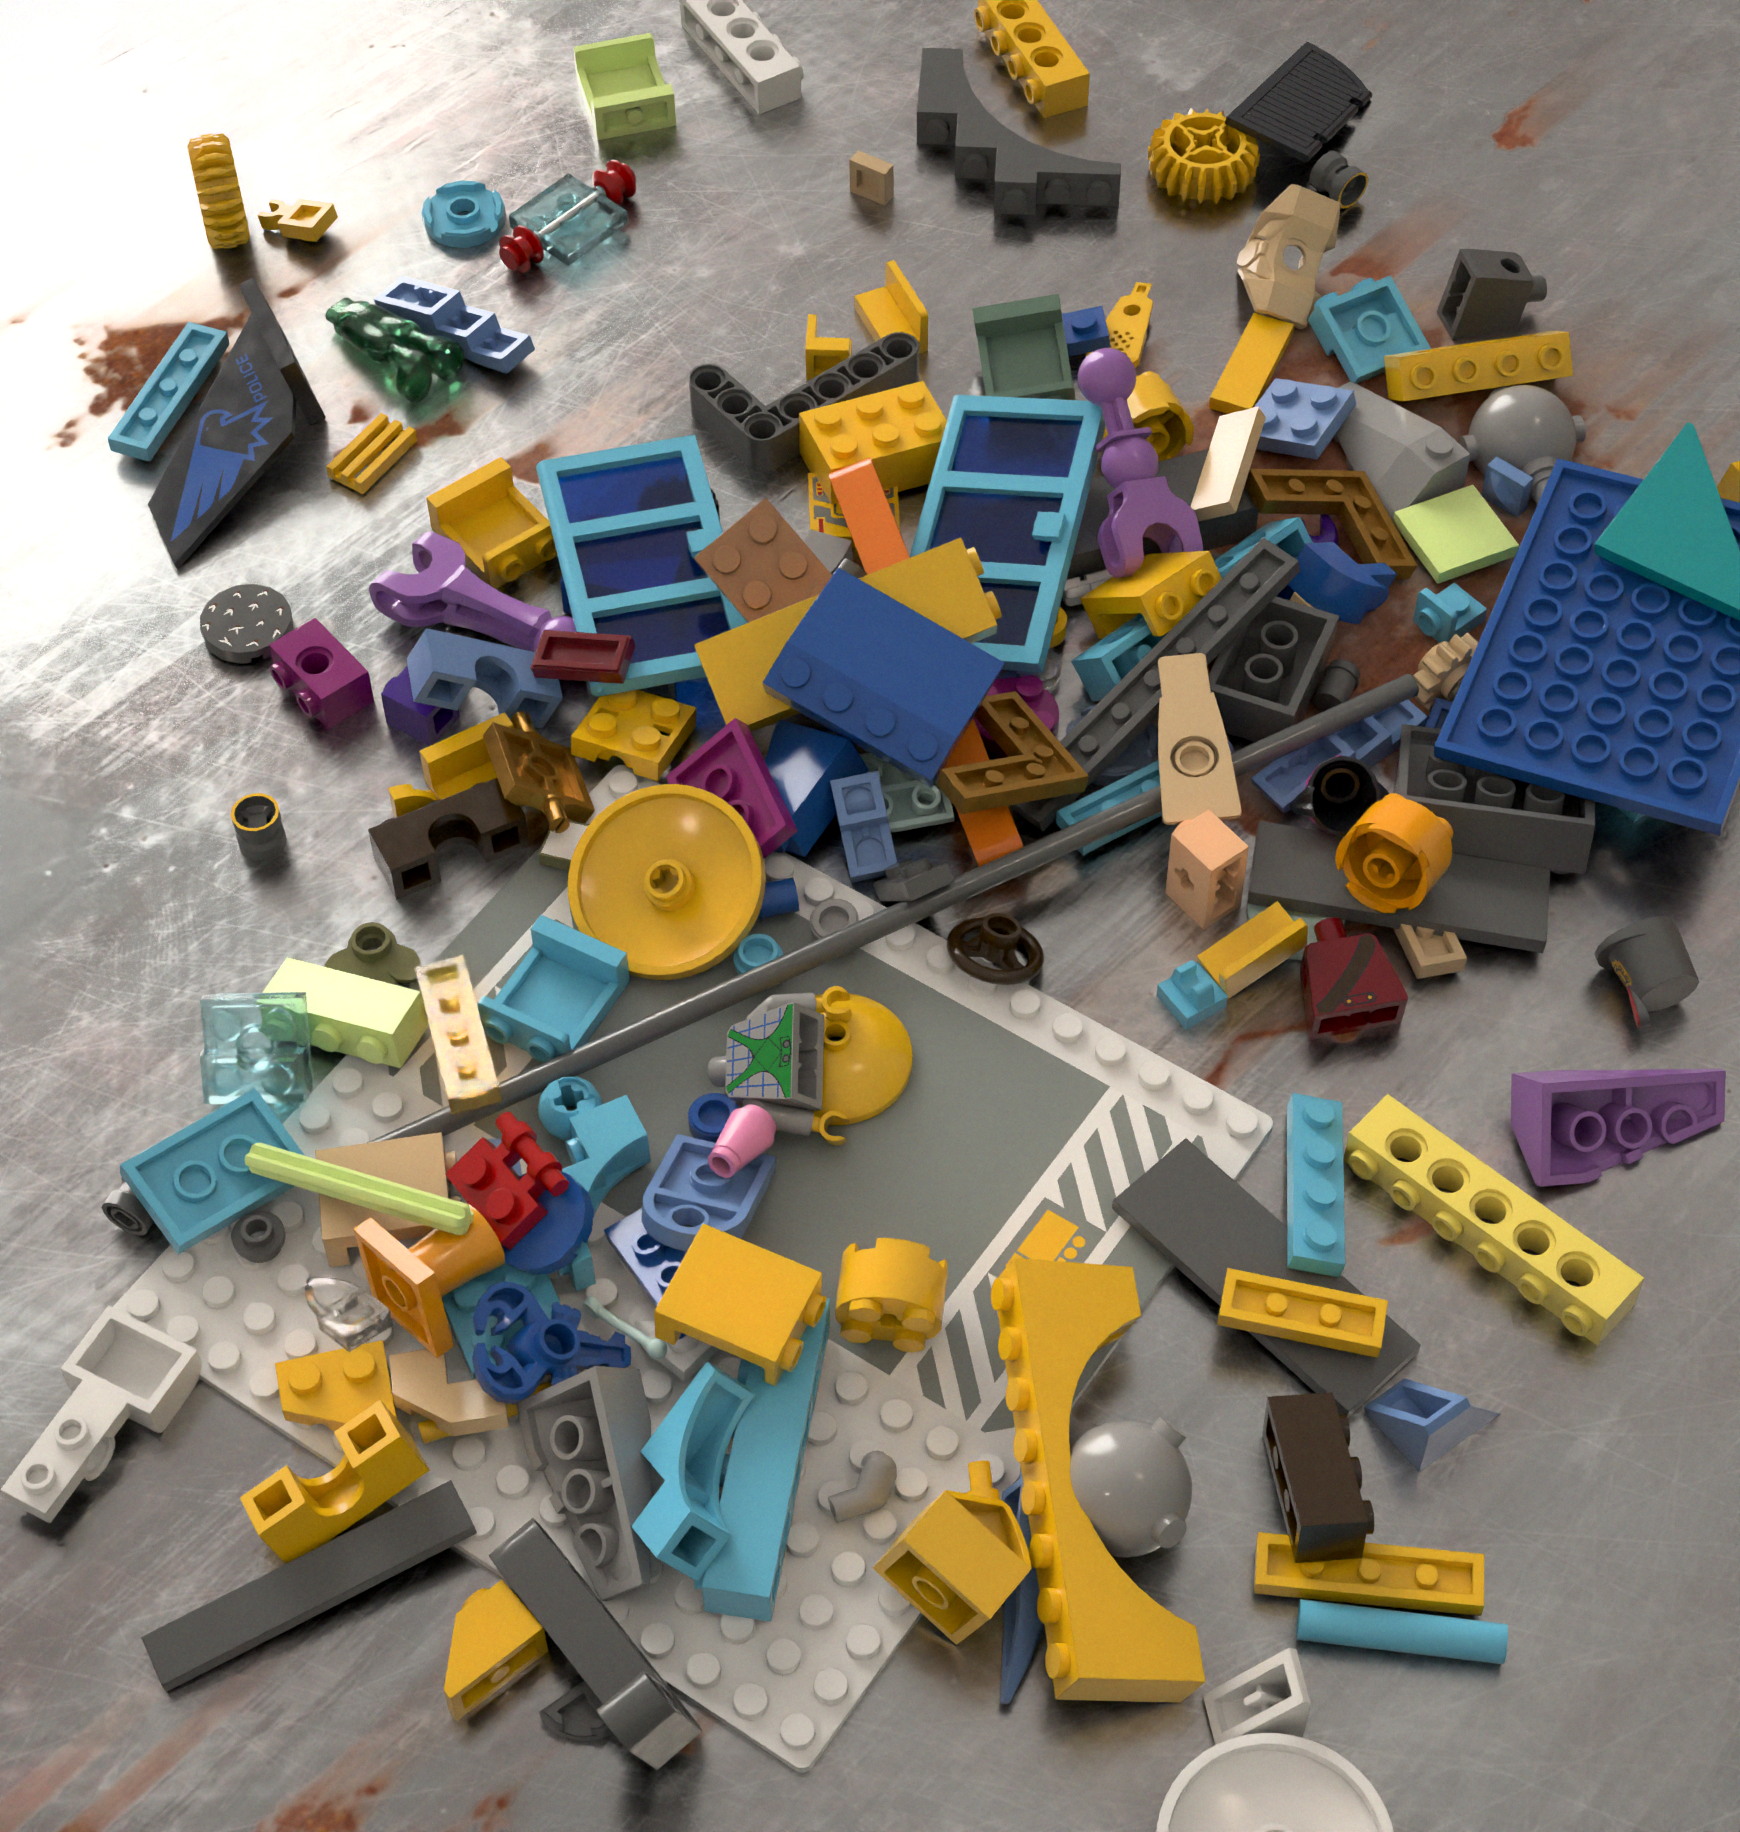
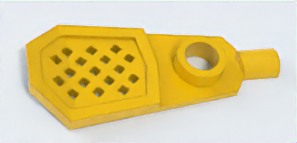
M1136 282L1131 294L1120 297L1106 319L1111 345L1109 348L1125 353L1135 368L1140 365L1147 337V328L1154 305L1153 301L1147 297L1152 287L1150 283Z

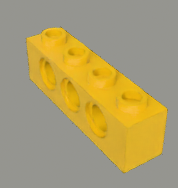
M978 0V8L974 9V19L978 30L987 35L991 41L994 53L1002 57L1007 64L1012 79L1018 80L1024 89L1028 102L1036 106L1043 118L1088 106L1090 73L1038 0Z
M1547 331L1384 356L1388 399L1397 401H1410L1573 376L1569 332Z

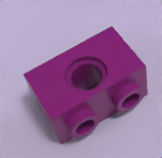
M316 617L269 644L273 665L269 669L277 685L282 690L289 688L296 696L302 711L309 718L315 716L328 730L374 702L369 672Z

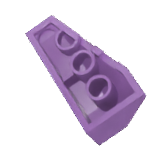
M1722 1069L1552 1070L1512 1073L1511 1126L1535 1185L1543 1187L1588 1183L1601 1177V1172L1621 1163H1633L1642 1159V1154L1665 1143L1675 1144L1724 1122L1726 1071Z

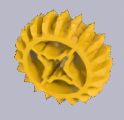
M1190 108L1188 115L1175 113L1173 120L1164 119L1161 127L1154 129L1151 145L1148 146L1147 157L1151 177L1157 180L1158 188H1167L1169 196L1181 195L1183 202L1190 198L1197 199L1199 204L1203 200H1212L1217 204L1220 197L1232 200L1235 193H1245L1247 185L1252 184L1256 176L1260 159L1257 139L1226 125L1224 110L1218 114L1209 113L1208 109L1204 113H1196Z
M209 133L200 135L199 138L190 139L187 148L208 244L213 249L223 247L230 249L247 243L250 234L229 138L224 133L216 135Z

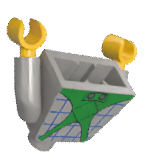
M833 986L828 988L822 997L815 998L814 993L774 994L767 997L747 1016L746 1020L731 1025L727 1031L726 1055L713 1057L708 1064L710 1081L716 1087L725 1086L727 1097L743 1103V1107L746 1105H756L766 1110L775 1121L776 1131L809 1136L810 1132L813 1131L821 1133L824 1140L831 1145L838 1146L846 1143L847 1139L845 1137L827 1134V1127L833 1121L839 1120L844 1123H850L842 1112L837 1110L829 1111L822 1117L813 1116V1111L822 1110L824 1015L821 1013H825L829 1021L840 1020L847 1023L852 1018L851 1010L848 1008L833 1009L830 1006L836 1001L850 1000L849 993L841 986Z

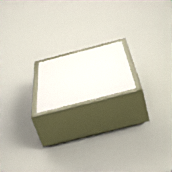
M569 820V828L562 833H555V830L552 832L549 829L538 853L540 864L569 871L574 850L589 824Z

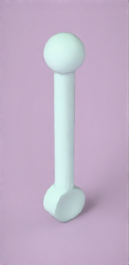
M592 1296L583 1302L584 1310L591 1317L604 1320L644 1346L651 1358L661 1359L666 1355L668 1347L665 1341L658 1338L651 1339L605 1309Z

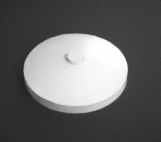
M1281 1733L1242 1735L1218 1743L1202 1752L1180 1772L1172 1783L1160 1809L1156 1832H1394L1389 1814L1379 1794L1369 1780L1352 1763L1322 1744L1306 1738Z

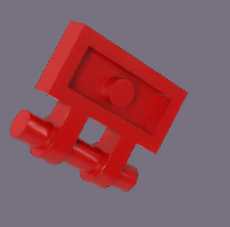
M504 1112L495 1121V1126L502 1133L501 1143L495 1147L493 1143L482 1137L445 1175L466 1202L485 1218L501 1245L511 1250L548 1213L547 1209L538 1200V1197L546 1189L552 1196H559L568 1189L569 1182L561 1173L562 1165L551 1152H544L536 1143L537 1135L528 1123L518 1121L512 1112ZM521 1158L528 1165L527 1173L522 1178L512 1168Z

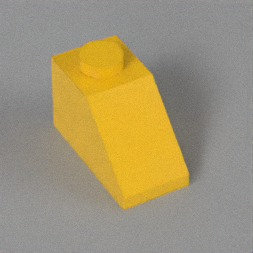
M500 1580L490 1589L482 1588L473 1593L464 1602L462 1609L456 1613L444 1684V1694L449 1712L456 1721L460 1720L548 1652L544 1628L503 1580Z

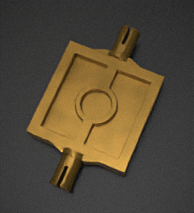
M525 711L517 712L512 716L511 722L514 729L492 722L484 733L483 738L504 798L517 806L526 805L541 810L546 815L549 829L552 832L555 830V833L566 831L570 826L569 819L585 824L595 809L575 756L571 755V748L554 743L539 735L533 726L531 715L528 712L525 715Z

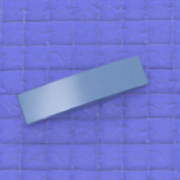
M402 276L374 299L379 309L436 345L474 363L506 374L535 350L530 335L501 328L495 313L465 305L462 295L458 290Z
M1406 700L1274 760L1253 776L1251 783L1282 813L1292 810L1290 808L1291 803L1297 795L1305 790L1306 781L1318 764L1341 755L1361 760L1370 768L1399 749L1402 724L1425 727L1428 716L1410 700Z

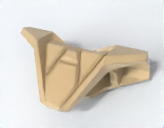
M1290 184L1261 212L1245 247L1239 252L1237 260V272L1243 281L1255 312L1269 314L1292 323L1299 330L1308 327V318L1315 309L1314 304L1322 296L1315 291V281L1323 253L1335 248L1341 208L1340 202L1302 186ZM1287 246H1295L1302 253L1297 270L1290 269L1284 263L1283 252Z

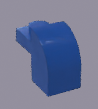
M1334 542L1306 543L1297 557L1301 571L1288 583V586L1314 608L1339 615L1340 621L1360 624L1367 611H1375L1387 599L1389 595L1388 588L1397 573L1386 563L1357 564Z

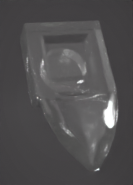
M311 1277L307 1279L305 1298L309 1308L316 1315L320 1331L348 1352L370 1342L375 1336L394 1325L389 1308L361 1287L337 1278Z

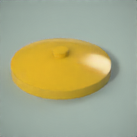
M663 784L650 786L631 792L614 801L594 818L582 834L574 850L568 872L570 909L581 933L627 953L630 975L651 980L681 979L704 972L717 965L735 951L741 941L747 937L756 922L763 903L766 882L765 864L759 843L742 816L726 801L713 793L687 785Z

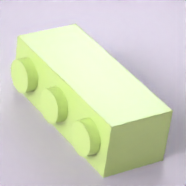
M288 957L258 998L268 1034L283 1040H294L317 1046L328 1052L336 1051L363 1058L370 1063H382L397 1068H402L429 1026L420 991Z

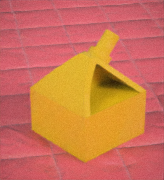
M985 1460L968 1463L970 1491L960 1493L945 1490L912 1520L872 1567L956 1645L990 1620L1032 1569L1029 1551L1018 1521L1010 1506L1003 1500H1000L999 1490L993 1488L990 1461Z

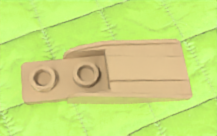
M1203 653L1161 657L1158 660L1162 698H1159L1158 759L1163 822L1166 825L1180 824L1184 820L1195 819L1207 810L1214 813L1220 820L1239 818L1242 814L1230 747L1214 692L1210 691L1206 656Z

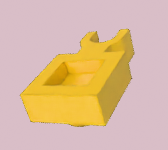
M271 199L269 206L272 213L259 212L257 215L262 229H280L282 237L315 242L324 235L338 218L333 203L298 199L293 206L286 205L285 202Z

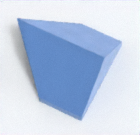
M1405 1378L1364 1406L1367 1416L1419 1472L1500 1415V1413L1470 1405L1465 1396Z

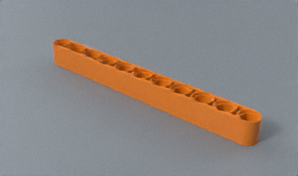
M866 458L828 474L867 575L910 558L871 458ZM974 718L944 768L990 760ZM1008 806L961 814L957 810L978 866H982L1024 847Z

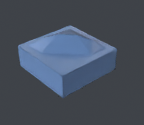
M1496 456L1487 465L1481 495L1518 518L1527 509L1533 477Z

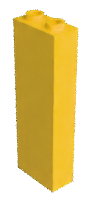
M961 537L858 578L971 644L997 633L996 619L1002 617L1000 607L992 591L984 593L977 577L984 574L979 556L974 547L966 550ZM819 594L694 644L726 725L734 718H737L746 723L750 732H753L800 713L767 694L764 690L763 681L787 640Z

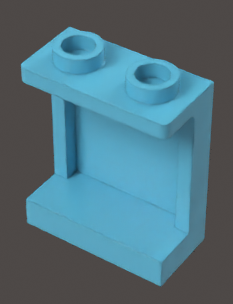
M540 915L530 928L533 943L531 950L495 999L483 996L477 1003L481 1029L488 1037L501 1044L510 1043L527 1051L537 1061L544 1063L589 1041L630 983L626 952Z

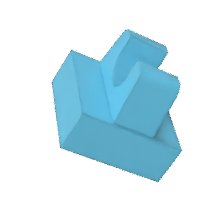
M1193 960L1174 969L1170 978L1157 985L1156 996L1185 1030L1211 1017L1227 1006L1228 996L1205 969Z

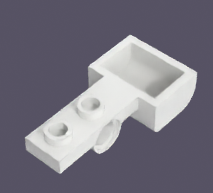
M108 1305L60 1368L68 1388L74 1390V1392L0 1489L4 1499L51 1523L83 1478L92 1481L105 1470L115 1449L114 1437L128 1418L157 1433L165 1430L195 1388L200 1377L202 1361L196 1348Z

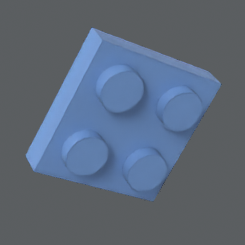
M1275 378L1255 405V407L1259 406L1266 417L1256 449L1317 460L1356 406L1354 390Z

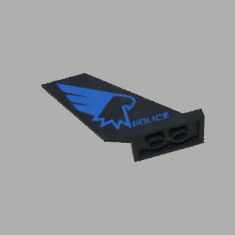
M254 277L238 285L251 314L148 503L177 570L295 438L296 403L298 402L310 425L326 418L285 333Z

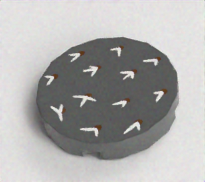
M257 584L236 585L219 592L206 603L200 615V631L209 651L220 659L240 664L252 662L251 658L261 655H263L264 659L270 657L269 644L293 631L292 611L285 597L271 587Z

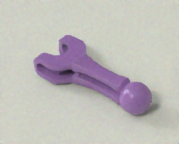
M424 532L412 543L413 564L419 573L407 575L386 570L369 586L370 597L375 608L383 615L408 627H426L443 622L448 625L464 627L490 635L514 648L536 652L543 630L576 632L572 617L558 616L552 618L549 610L523 603L501 593L482 581L466 568L465 552L461 545L434 532Z

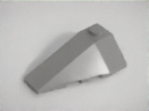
M1352 381L1339 387L1341 389L1354 390L1356 406L1333 439L1335 442L1340 443L1346 455L1345 463L1349 470L1365 471L1392 521L1395 511L1464 488L1470 453L1442 427Z
M594 1366L516 1403L527 1456L535 1471H543L554 1493L549 1499L556 1513L565 1514L575 1534L573 1546L601 1601H610L650 1584V1549L631 1526L651 1500V1463L640 1452L651 1438V1419L640 1369Z

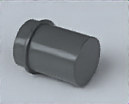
M1342 659L1333 660L1323 671V679L1313 697L1314 706L1320 712H1323L1348 701L1352 692L1359 685V669L1349 661Z

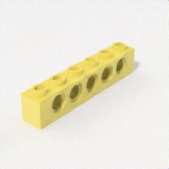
M1389 1094L1349 1132L1343 1160L1349 1164L1356 1175L1362 1179L1371 1180L1390 1194L1394 1202L1401 1208L1409 1211L1412 1210L1430 1223L1442 1238L1459 1244L1474 1255L1477 1262L1483 1268L1493 1273L1497 1272L1515 1285L1522 1296L1534 1304H1541L1560 1318L1564 1326L1575 1335L1584 1336L1598 1346L1636 1304L1644 1281L1643 1276ZM1396 1158H1404L1411 1162H1402ZM1437 1188H1445L1453 1193L1442 1192ZM1480 1219H1489L1495 1222V1224L1485 1223ZM1522 1249L1535 1251L1539 1255L1528 1254ZM1566 1281H1575L1583 1287L1572 1286L1568 1284Z

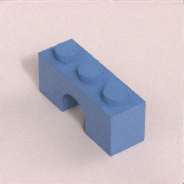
M426 628L407 657L414 702L457 711L472 687H476L488 693L496 702L499 714L505 712L510 721L515 713L525 711V715L527 712L531 715L534 727L543 728L563 697L559 679L534 677L530 668L535 652Z

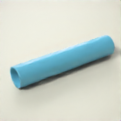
M1300 1599L1296 1640L1504 1665L1507 1653L1508 1626L1504 1623Z

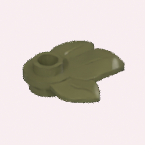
M376 922L364 923L358 926L353 931L347 948L332 954L324 966L397 985V982H415L421 978V962L417 953L409 947L397 944L395 935L384 925ZM374 947H377V948H378V949H375V950L367 951V950L370 949V948H374Z

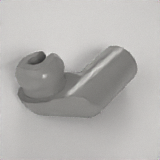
M878 1450L867 1453L861 1461L863 1468L856 1487L828 1497L830 1509L836 1523L884 1507L897 1478L896 1464L890 1456Z

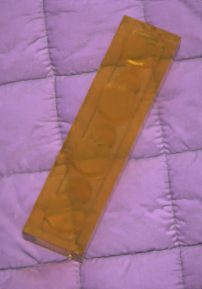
M464 955L415 967L451 1114L502 1102L499 1084Z

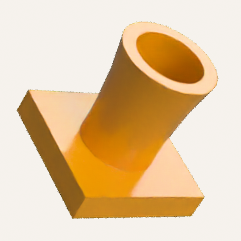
M471 1205L469 1207L470 1211L474 1213V1221L469 1225L466 1234L455 1235L434 1228L408 1249L371 1217L353 1229L374 1302L436 1358L454 1347L442 1297L474 1278L503 1266L505 1263L504 1251L498 1237L485 1218Z

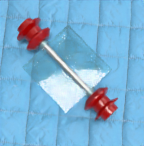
M610 160L607 162L605 170L597 169L593 172L592 181L594 188L589 187L568 173L509 214L513 237L504 235L499 240V255L502 262L511 270L526 273L530 269V261L533 263L543 261V250L567 266H570L628 224L627 210L620 207L623 202V196L630 198L636 193V177L632 169L625 163Z

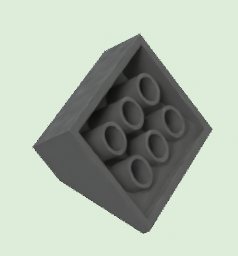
M1402 724L1394 793L1423 805L1437 817L1444 818L1449 822L1453 829V837L1451 839L1452 853L1546 868L1557 874H1567L1570 872L1586 873L1595 829V801L1434 757V745L1441 729Z

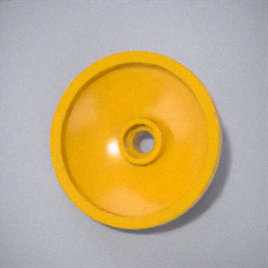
M849 993L850 1000L836 1001L830 1006L833 1009H850L852 1018L847 1023L840 1020L829 1021L825 1013H821L824 1015L822 1110L813 1111V1116L822 1117L825 1113L836 1110L842 1112L850 1123L837 1120L829 1124L835 1126L862 1122L889 1108L906 1088L913 1063L910 1037L898 1017L877 1001ZM823 994L815 995V998L822 997ZM832 1037H841V1038H843V1039H841V1040H839V1041H831V1040H829V1038H832Z

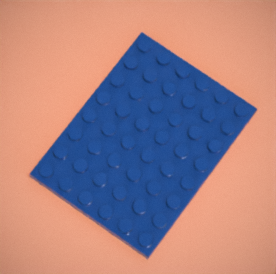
M1557 458L1434 745V757L1720 836L1740 784V621L1595 555V542L1644 479ZM1721 498L1740 550V502Z

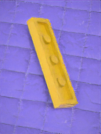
M1258 1532L1255 1549L1253 1593L1481 1616L1484 1608V1554L1365 1542L1362 1558L1295 1563L1288 1535Z

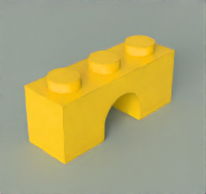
M381 1400L334 1431L344 1451V1455L340 1463L332 1471L321 1477L306 1479L297 1476L286 1465L240 1497L258 1536L285 1564L326 1544L430 1471L409 1432Z

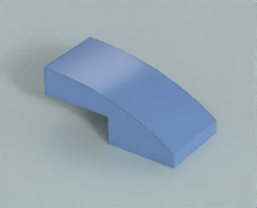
M878 771L831 780L830 783L851 883L887 876L884 869L897 863Z

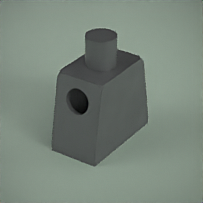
M1460 249L1436 312L1452 340L1512 329L1519 324L1528 302H1541L1546 298L1547 283L1541 275L1532 276L1521 256L1515 252Z

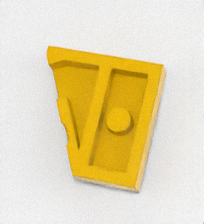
M383 1340L275 1363L281 1407L285 1421L309 1426L323 1424L330 1430L336 1431L379 1400L384 1403L397 1419Z

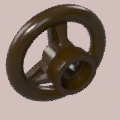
M992 913L985 917L965 920L957 924L950 931L947 938V951L954 964L966 974L983 982L997 985L1021 984L1034 978L1044 964V952L1038 940L1030 932L1022 928L1015 918L1006 914ZM980 932L978 936L968 941H962L966 936ZM1018 943L1029 954V962L1025 966L1018 961L1015 953ZM970 957H982L990 962L999 964L1004 970L983 966Z

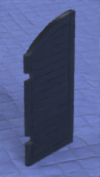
M1306 42L1226 117L1225 124L1298 160L1308 162L1322 148V143H1327L1358 112V107H1363L1372 98L1373 94L1345 64L1321 48Z

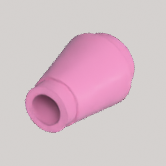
M746 1105L743 1108L735 1109L730 1114L712 1152L708 1156V1164L712 1171L721 1177L730 1178L769 1149L774 1143V1134L776 1133V1124L772 1116L766 1110L756 1105Z

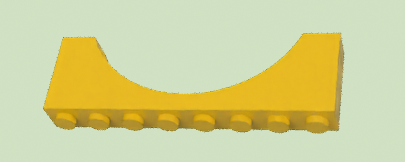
M1014 1258L999 1277L994 1280L991 1288V1304L993 1309L998 1312L1000 1335L998 1351L1000 1358L1005 1360L1008 1379L1006 1404L1008 1409L1013 1412L1016 1432L1013 1452L1016 1461L1021 1465L1023 1479L1021 1506L1029 1519L1031 1532L1029 1556L1032 1567L1036 1569L1039 1585L1037 1613L1040 1621L1045 1625L1048 1645L1045 1655V1667L1048 1676L1053 1679L1055 1699L1181 1703L1206 1682L1196 1626L1177 1617L1155 1602L1120 1568L1104 1546L1089 1517L1079 1505L1070 1477L1069 1422L1072 1400L1078 1380L1090 1357L1103 1347L1119 1340L1141 1316L1133 1267Z

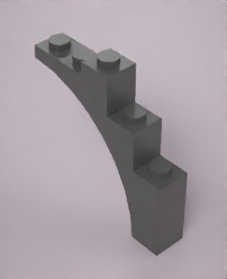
M922 48L917 102V144L955 145V178L995 180L994 213L1035 215L1036 204L1119 207L1121 163L1077 158L1057 153L1026 140L1000 123L984 108L976 97L964 71L962 49Z

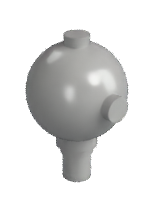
M1531 385L1503 386L1495 389L1489 395V398L1478 408L1471 421L1469 434L1460 436L1458 443L1470 453L1469 462L1473 461L1475 467L1484 476L1487 465L1497 456L1533 477L1529 498L1538 505L1557 458L1571 461L1576 443L1585 440L1586 427L1580 415L1572 416L1566 405L1556 395L1545 389Z
M1070 1413L1069 1444L1072 1488L1079 1505L1089 1517L1095 1531L1111 1556L1122 1558L1138 1557L1154 1552L1161 1547L1171 1548L1179 1543L1186 1533L1187 1525L1185 1520L1192 1501L1190 1470L1183 1454L1179 1450V1446L1186 1439V1436L1161 1416L1158 1417L1152 1426L1134 1421H1114L1097 1426L1092 1422L1079 1421Z

